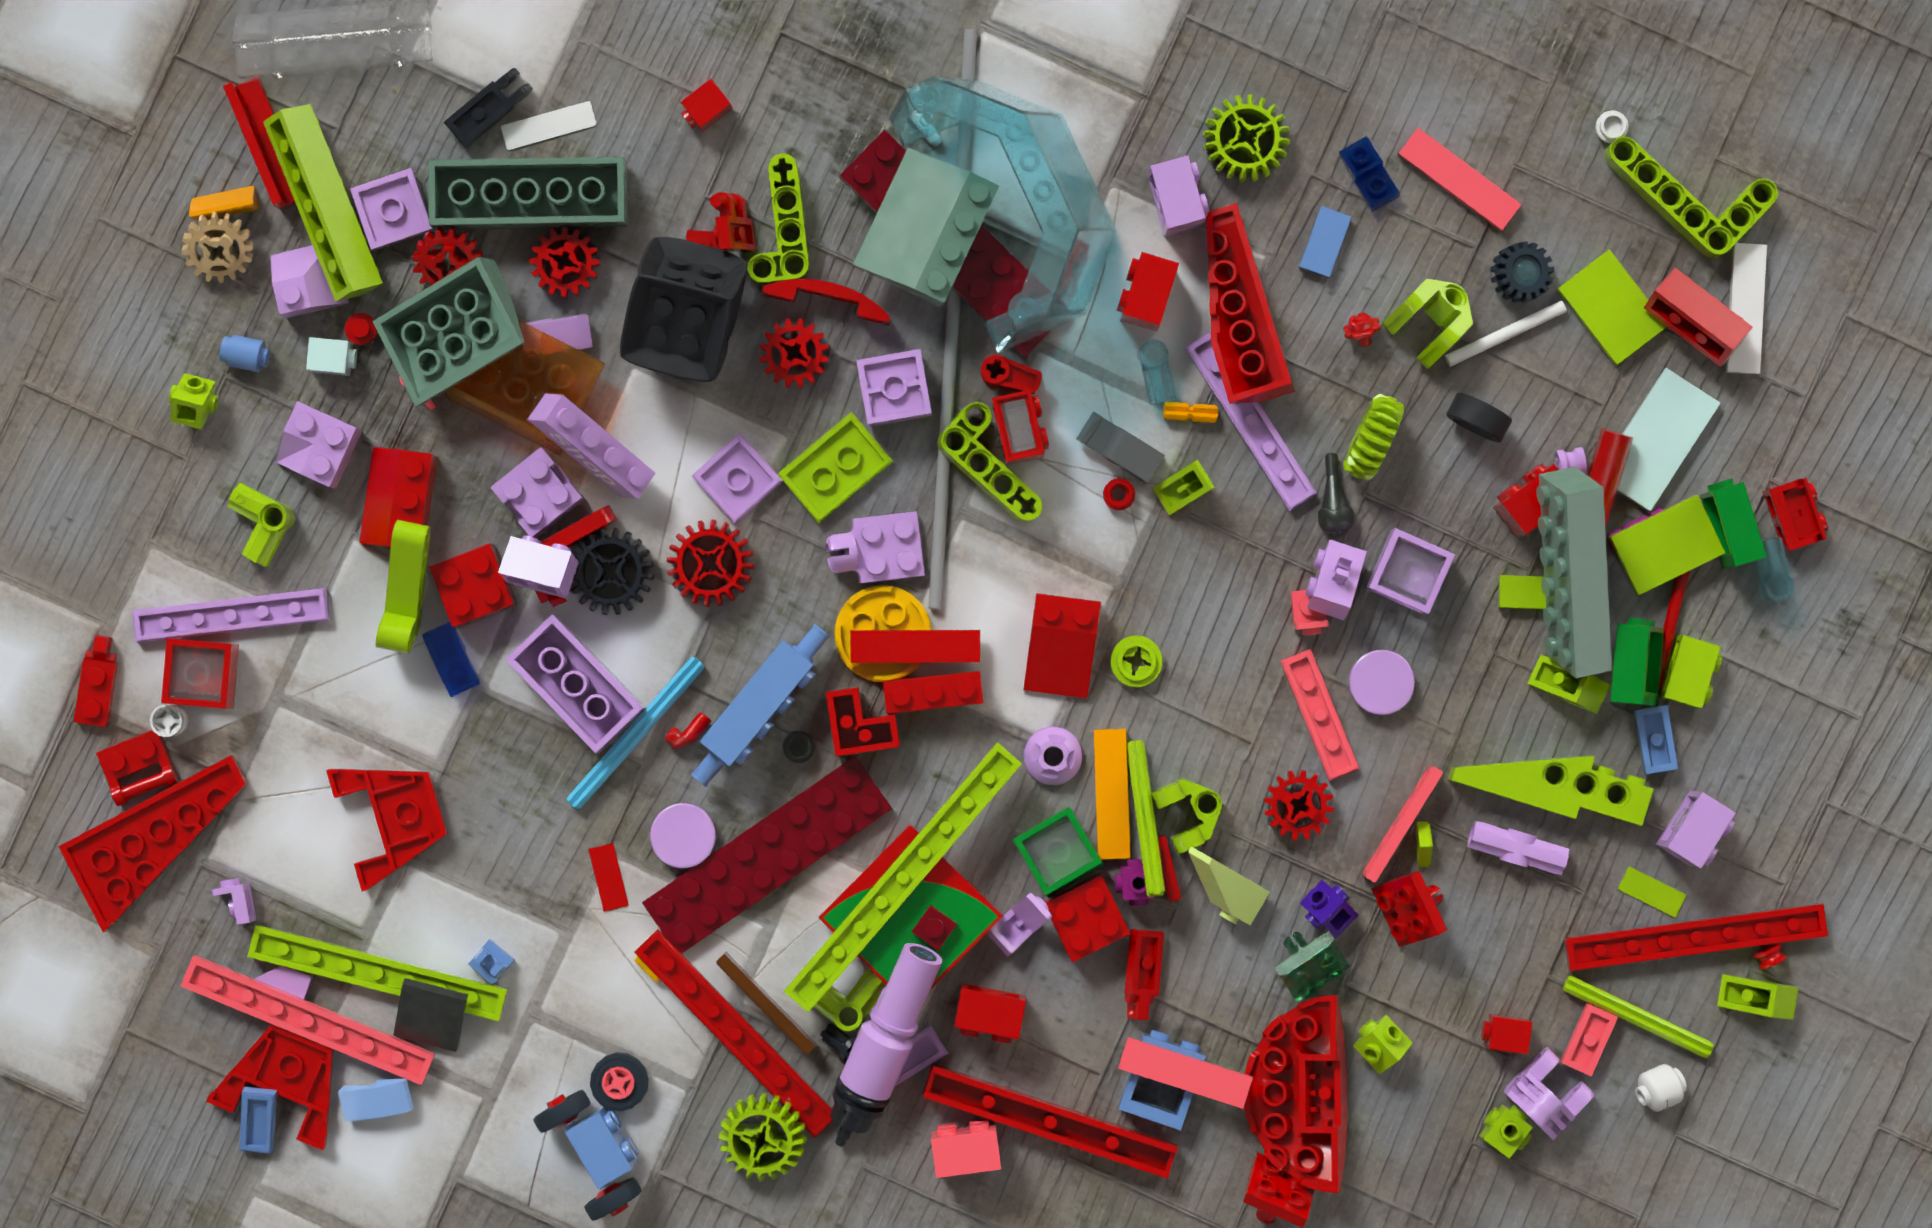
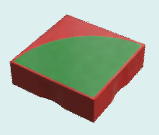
M910 823L818 918L834 933L920 832ZM943 856L857 957L887 985L904 945L915 943L925 946L942 958V964L933 982L932 989L1003 917V914ZM930 904L957 923L939 950H936L912 932Z

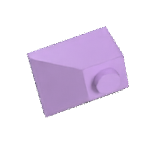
M313 245L270 255L272 286L279 315L287 319L349 304L348 299L335 302Z

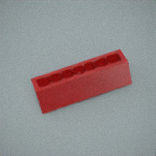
M1601 428L1587 476L1603 486L1606 529L1634 437Z

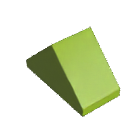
M1196 460L1153 487V490L1168 515H1171L1215 487L1199 460Z

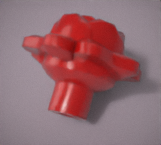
M1366 313L1351 316L1348 324L1343 327L1345 338L1358 340L1360 347L1370 346L1372 344L1371 336L1375 334L1374 332L1381 329L1379 318H1371Z

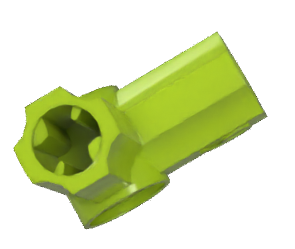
M239 482L228 499L227 507L257 523L241 554L255 563L268 567L286 531L294 525L295 512L289 505L280 503ZM278 508L282 512L283 519L278 526H275L271 521V515Z
M867 969L847 996L831 986L815 1004L814 1008L836 1024L838 1028L844 1031H854L862 1025L871 1009L876 1005L886 984ZM852 1007L857 1011L858 1019L854 1025L845 1026L840 1021V1013L844 1008Z

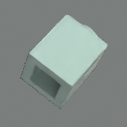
M309 337L306 370L314 373L350 376L351 369H355L357 364V350L353 349L351 342Z

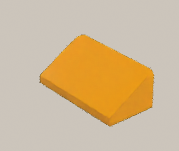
M248 186L195 197L191 200L189 216L198 222L201 215L206 217L207 220H211L212 212H216L218 218H222L226 213L231 216L258 210L259 203L256 188Z

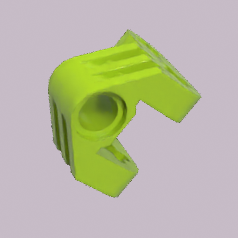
M1426 279L1381 324L1394 335L1423 307L1425 313L1438 326L1444 327L1445 329L1416 357L1426 369H1429L1473 325L1469 300L1465 290L1458 284L1433 279Z
M1184 778L1151 792L1158 809L1173 804L1190 794L1189 802L1197 819L1202 821V823L1170 837L1178 854L1190 850L1191 846L1195 848L1211 838L1222 808V800L1218 793ZM1206 794L1212 795L1216 801L1215 808L1208 813H1204L1198 808V800Z

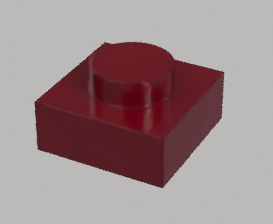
M930 904L912 932L936 950H939L957 923Z

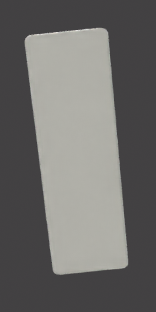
M587 101L502 125L501 130L506 148L511 150L596 126V120L591 102Z

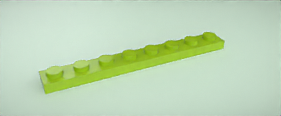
M255 925L247 957L397 996H400L402 983L405 978L468 994L465 1013L495 1021L501 1020L508 993L507 988L262 925Z

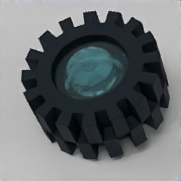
M1528 241L1508 246L1498 252L1500 255L1494 257L1493 262L1496 265L1491 266L1490 272L1495 273V276L1491 278V282H1497L1499 285L1495 288L1496 292H1504L1502 298L1505 300L1512 298L1514 303L1521 301L1523 303L1542 296L1541 294L1548 291L1549 287L1547 285L1551 284L1554 279L1549 277V274L1554 273V267H1548V263L1552 262L1550 256L1546 258L1543 256L1547 252L1543 247L1536 249L1538 244H1528Z

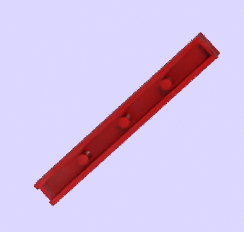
M935 1063L931 1064L922 1092L924 1098L1167 1179L1174 1156L1178 1150V1144Z

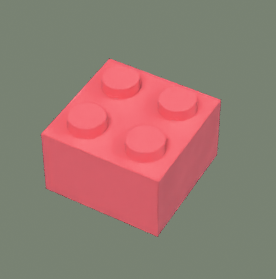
M987 1118L969 1121V1126L957 1128L956 1123L937 1125V1131H931L936 1178L1001 1170L996 1123H989Z

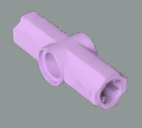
M1474 821L1468 837L1467 847L1499 856L1500 860L1527 868L1529 865L1553 874L1562 875L1569 858L1568 848L1536 839L1537 836L1510 828L1508 830L1501 829L1481 821Z

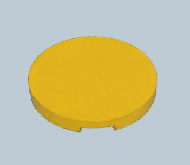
M889 585L872 586L854 594L842 607L835 624V644L846 666L860 677L875 682L899 680L915 671L921 663H850V630H931V624L922 604L909 592Z

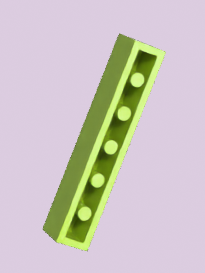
M311 104L279 110L263 123L333 298L337 302L365 295L383 283L368 248L367 240L356 218L354 208L351 206L343 186L342 178L339 176L331 156V151L319 126V121L314 114Z

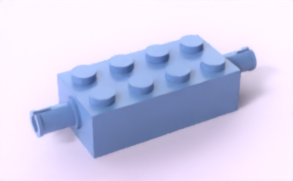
M814 623L811 630L797 646L795 644L792 646L787 641L782 640L699 741L708 748L707 751L709 753L695 771L691 773L692 777L707 787L724 765L733 766L735 763L741 765L754 751L750 747L757 737L763 740L775 724L771 722V719L777 712L781 715L784 714L795 701L791 696L798 687L805 689L816 674L812 670L816 665L813 664L814 660L812 658L825 641L830 638L829 634Z

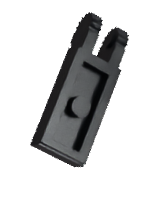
M516 68L509 70L495 83L492 81L443 122L465 149L515 108L514 105L521 102L532 92L533 88L529 83L520 86L508 98L501 91L513 83L520 75Z

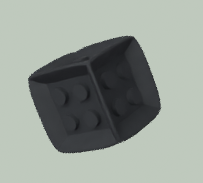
M671 237L653 238L647 245L640 260L638 275L630 293L620 342L621 358L636 366L682 379L699 382L714 381L725 361L728 341L737 320L746 280V261L732 253L687 240Z

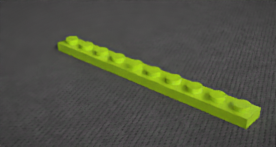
M997 742L783 992L809 1013L1022 763Z

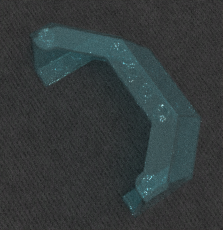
M934 76L906 88L889 118L902 147L904 148L960 123L998 137L1043 233L1021 293L1012 298L1008 306V312L985 322L997 352H1002L1084 316L1087 313L1116 229L1063 115L978 80Z

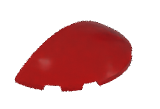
M1338 995L1311 998L1298 1003L1297 1007L1284 1015L1276 1017L1262 1032L1263 1038L1256 1050L1250 1054L1245 1074L1252 1076L1253 1079L1244 1109L1251 1133L1257 1136L1265 1150L1263 1154L1279 1171L1288 1173L1293 1178L1295 1177L1299 1180L1301 1185L1311 1189L1340 1193L1347 1139L1348 1084L1341 1010Z

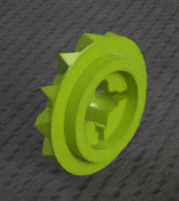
M1134 635L1122 639L1117 643L1111 654V669L1120 682L1130 687H1142L1150 684L1158 677L1162 668V654L1159 647L1151 639L1144 636ZM1138 647H1140L1141 659L1150 663V666H1139L1137 671H1135V675H1132V664L1122 660V658L1133 657Z

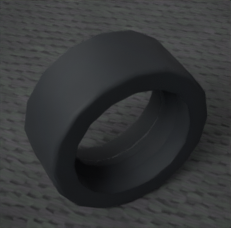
M1465 393L1456 394L1446 413L1450 420L1461 427L1498 443L1502 442L1512 423L1511 417L1501 410Z

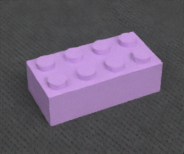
M555 614L547 618L505 659L595 753H600L646 708Z

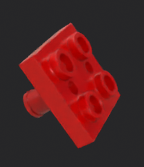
M1420 871L1371 888L1376 902L1390 927L1391 934L1399 947L1438 936L1447 931L1445 923L1436 905L1442 903L1443 894L1433 898L1432 895L1441 890L1436 885H1429L1427 887Z
M1257 1153L1252 1162L1242 1202L1257 1208L1256 1217L1264 1224H1273L1276 1217L1303 1228L1309 1216L1314 1189L1301 1185L1300 1181L1295 1177L1293 1178L1288 1173L1279 1171L1265 1155Z

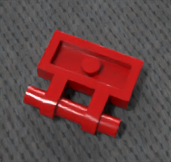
M718 192L712 195L710 204L720 212V217H715L716 226L714 227V238L719 245V250L743 253L757 251L753 219L747 218L746 208L748 203L746 199L740 194H729L727 192Z

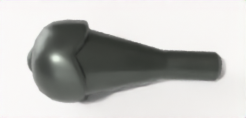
M1327 453L1325 455L1326 484L1322 508L1318 511V523L1324 532L1338 537L1352 528L1355 514L1349 506L1339 477L1338 455L1336 453Z

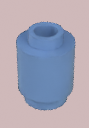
M239 335L225 336L221 343L219 360L226 362L229 367L258 373L261 367H267L270 349L265 348L266 345L263 340Z

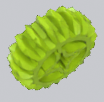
M1252 94L1247 96L1246 104H1242V98L1240 95H1236L1234 97V107L1225 99L1222 102L1225 112L1215 107L1212 113L1218 120L1207 118L1205 124L1213 130L1203 131L1202 134L1203 138L1212 140V142H1207L1203 145L1204 151L1214 150V153L1208 157V162L1211 163L1217 159L1221 161L1215 169L1218 173L1225 166L1228 167L1227 179H1231L1235 171L1240 172L1239 182L1245 181L1246 173H1250L1251 180L1256 182L1258 180V170L1261 171L1264 177H1268L1270 170L1267 165L1269 164L1272 168L1278 169L1280 163L1275 156L1284 159L1287 155V152L1279 148V146L1285 147L1290 144L1289 139L1280 137V135L1289 132V127H1278V124L1285 119V116L1280 114L1274 118L1272 114L1277 106L1272 104L1268 110L1264 109L1263 106L1266 103V99L1263 97L1259 100L1258 105H1254ZM1238 114L1255 115L1261 118L1264 123L1249 125ZM1229 119L1232 123L1234 138L1222 146L1220 130L1222 125ZM1240 130L1245 135L1256 133L1251 140L1252 146L1247 142L1236 144L1242 135L1239 133ZM1271 131L1272 147L1269 154L1263 158L1260 153L1261 149L1258 139L1264 136L1266 132ZM1238 151L1244 152L1250 159H1253L1254 163L1237 162L1230 158L1228 154Z
M1378 394L1370 402L1343 462L1344 471L1351 473V476L1368 481L1377 473L1386 457L1404 414V404L1396 401L1397 399Z
M766 1093L761 1094L758 1102L752 1094L748 1096L747 1103L739 1099L735 1104L736 1109L731 1107L726 1112L728 1118H724L720 1124L725 1130L720 1131L718 1138L726 1141L720 1146L721 1152H730L725 1159L726 1163L737 1162L734 1169L735 1173L740 1172L744 1168L747 1170V1179H750L753 1173H757V1178L760 1182L764 1181L766 1173H768L773 1181L777 1179L778 1171L785 1176L790 1171L789 1166H797L799 1162L797 1157L804 1154L805 1149L801 1145L805 1144L807 1136L801 1134L805 1129V1123H795L800 1116L799 1111L791 1114L788 1112L791 1107L790 1102H786L783 1107L778 1105L780 1101L779 1096H775L772 1102H768ZM750 1116H765L761 1123L749 1122L746 1124L741 1122ZM775 1121H777L782 1126L786 1133L787 1139L784 1138V1134H781L776 1130L774 1125ZM765 1126H766V1127H767V1129H766V1131H765V1135H766V1136H765V1140H766V1142H763L762 1146L759 1148V1144H760V1141H761V1140H759V1139H760V1134H759V1133H762L763 1129H764ZM739 1136H741V1140L748 1143L751 1149V1153H748L744 1149L739 1140ZM764 1152H783L782 1155L776 1158L761 1159V1155Z

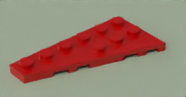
M233 755L58 846L103 933L107 932L248 784Z

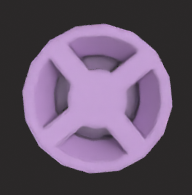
M1574 448L1572 452H1565L1564 450L1555 451V466L1559 470L1576 467L1587 475V463L1583 448Z

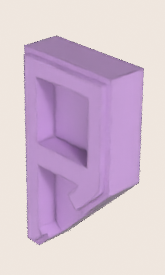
M279 966L255 979L305 1000L314 975Z

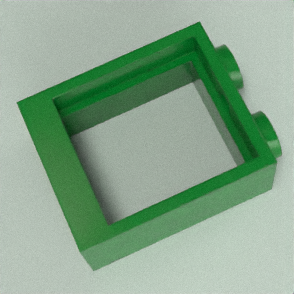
M1732 478L1708 485L1709 492L1700 494V497L1725 551V554L1719 556L1722 569L1766 558V552L1744 482L1734 484Z
M1628 618L1627 624L1617 623L1610 702L1658 706L1664 629L1655 627V621Z

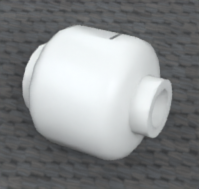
M1662 1064L1640 1074L1635 1093L1643 1106L1647 1105L1651 1110L1660 1112L1682 1102L1687 1085L1682 1073L1677 1068Z

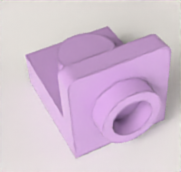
M239 878L219 881L220 888L212 889V896L231 893L232 899H229L228 902L229 912L232 919L236 918L237 925L256 921L250 882L240 884Z

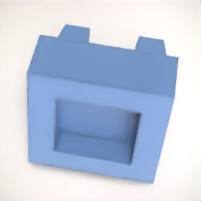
M489 939L468 965L494 985L515 959L492 939Z

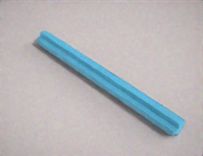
M691 657L567 797L566 800L572 807L579 810L585 805L704 670L705 666L696 657Z

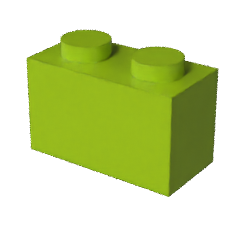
M1677 635L1659 697L1689 707L1702 709L1704 703H1709L1713 692V686L1709 684L1713 672H1718L1722 662V654H1719L1721 646L1689 636Z

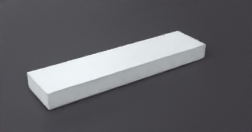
M1736 243L1732 247L1729 309L1742 317L1753 328L1742 344L1726 361V373L1760 374L1767 245Z

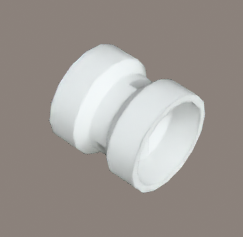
M174 704L160 705L154 709L150 717L152 730L157 735L163 737L179 736L184 733L189 723L186 711Z

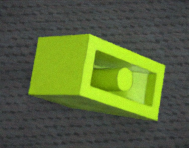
M1542 654L1527 683L1565 702L1595 714L1598 713L1610 687V684L1594 675L1575 678L1555 660Z
M1722 974L1717 1006L1772 1018L1794 1020L1799 988Z

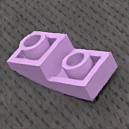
M586 314L555 320L549 318L519 324L525 342L522 345L525 357L593 347L589 318Z

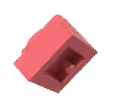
M1306 590L1291 591L1294 630H1302V636L1322 634L1321 628L1329 627L1326 614L1307 609L1310 597L1305 595Z

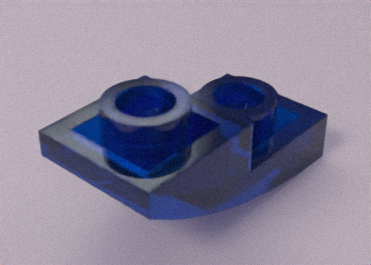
M1367 136L1339 151L1347 171L1371 212L1400 197L1399 190L1383 167L1382 159Z
M450 621L422 634L430 656L450 697L480 684V678L466 653V647L457 629L452 627Z

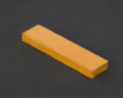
M1126 729L1093 730L1097 853L1101 859L1130 858Z

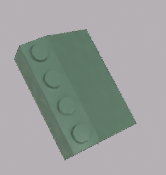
M908 148L852 266L941 308L999 185L968 170Z
M477 257L373 321L415 407L423 405L525 343L509 288L495 261L482 257Z

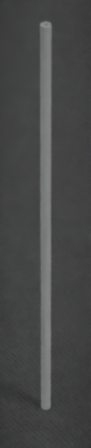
M974 29L964 30L956 166L968 171L977 30ZM952 288L948 294L939 435L953 420L961 297ZM949 433L946 437V445L951 449L952 433ZM939 449L929 609H941L950 460Z

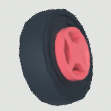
M616 1052L606 1055L596 1063L591 1073L590 1087L593 1097L601 1106L613 1111H625L632 1109L642 1101L648 1090L649 1078L646 1068L638 1058L628 1053Z

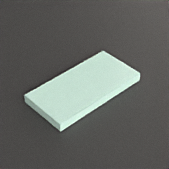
M1664 368L1622 433L1634 438L1617 492L1650 512L1713 416L1720 402L1668 368Z

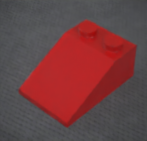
M1036 593L1023 690L1088 698L1101 606L1100 601Z

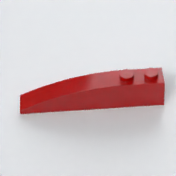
M1234 203L1209 211L1206 216L1209 264L1211 344L1229 404L1264 402L1296 392L1238 205Z

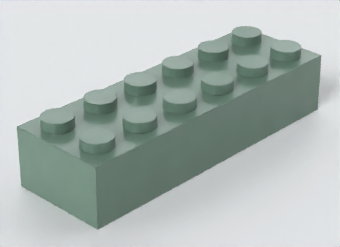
M624 157L428 160L429 225L434 230H437L438 227H442L443 230H450L452 226L455 229L628 227L627 161Z
M1576 467L1539 474V486L1536 489V496L1541 507L1538 528L1542 535L1543 547L1540 548V560L1544 566V578L1541 580V587L1546 598V608L1543 609V619L1547 626L1548 635L1544 643L1546 653L1575 678L1611 671L1612 659L1603 486Z

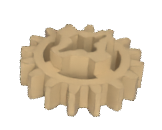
M212 212L211 220H207L203 215L199 216V226L191 222L188 228L190 233H184L182 241L186 245L182 247V254L189 255L186 259V266L195 265L194 275L196 276L202 272L206 273L207 282H210L212 276H217L219 283H223L225 275L235 280L237 270L245 273L247 269L245 262L252 261L253 254L249 251L253 250L254 241L247 240L250 230H240L242 222L240 219L234 223L229 222L230 214L228 213L225 214L223 219H218L216 212ZM235 239L239 245V254L237 253V249L233 246V241ZM196 241L199 243L198 246L203 250V254L201 256L197 251ZM219 245L223 247V248L219 247L217 250H215V249L212 248V247L217 248Z

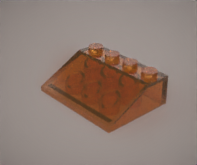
M518 320L525 343L444 391L446 399L561 456L564 450L527 419L545 393L564 395L580 410L584 411L605 363Z

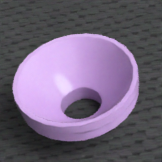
M1046 727L1036 731L1027 741L1024 749V763L1029 774L1038 782L1046 785H1060L1070 781L1079 771L1082 763V749L1077 738L1066 729ZM1049 747H1058L1063 752V760L1057 766H1050L1044 761V752Z

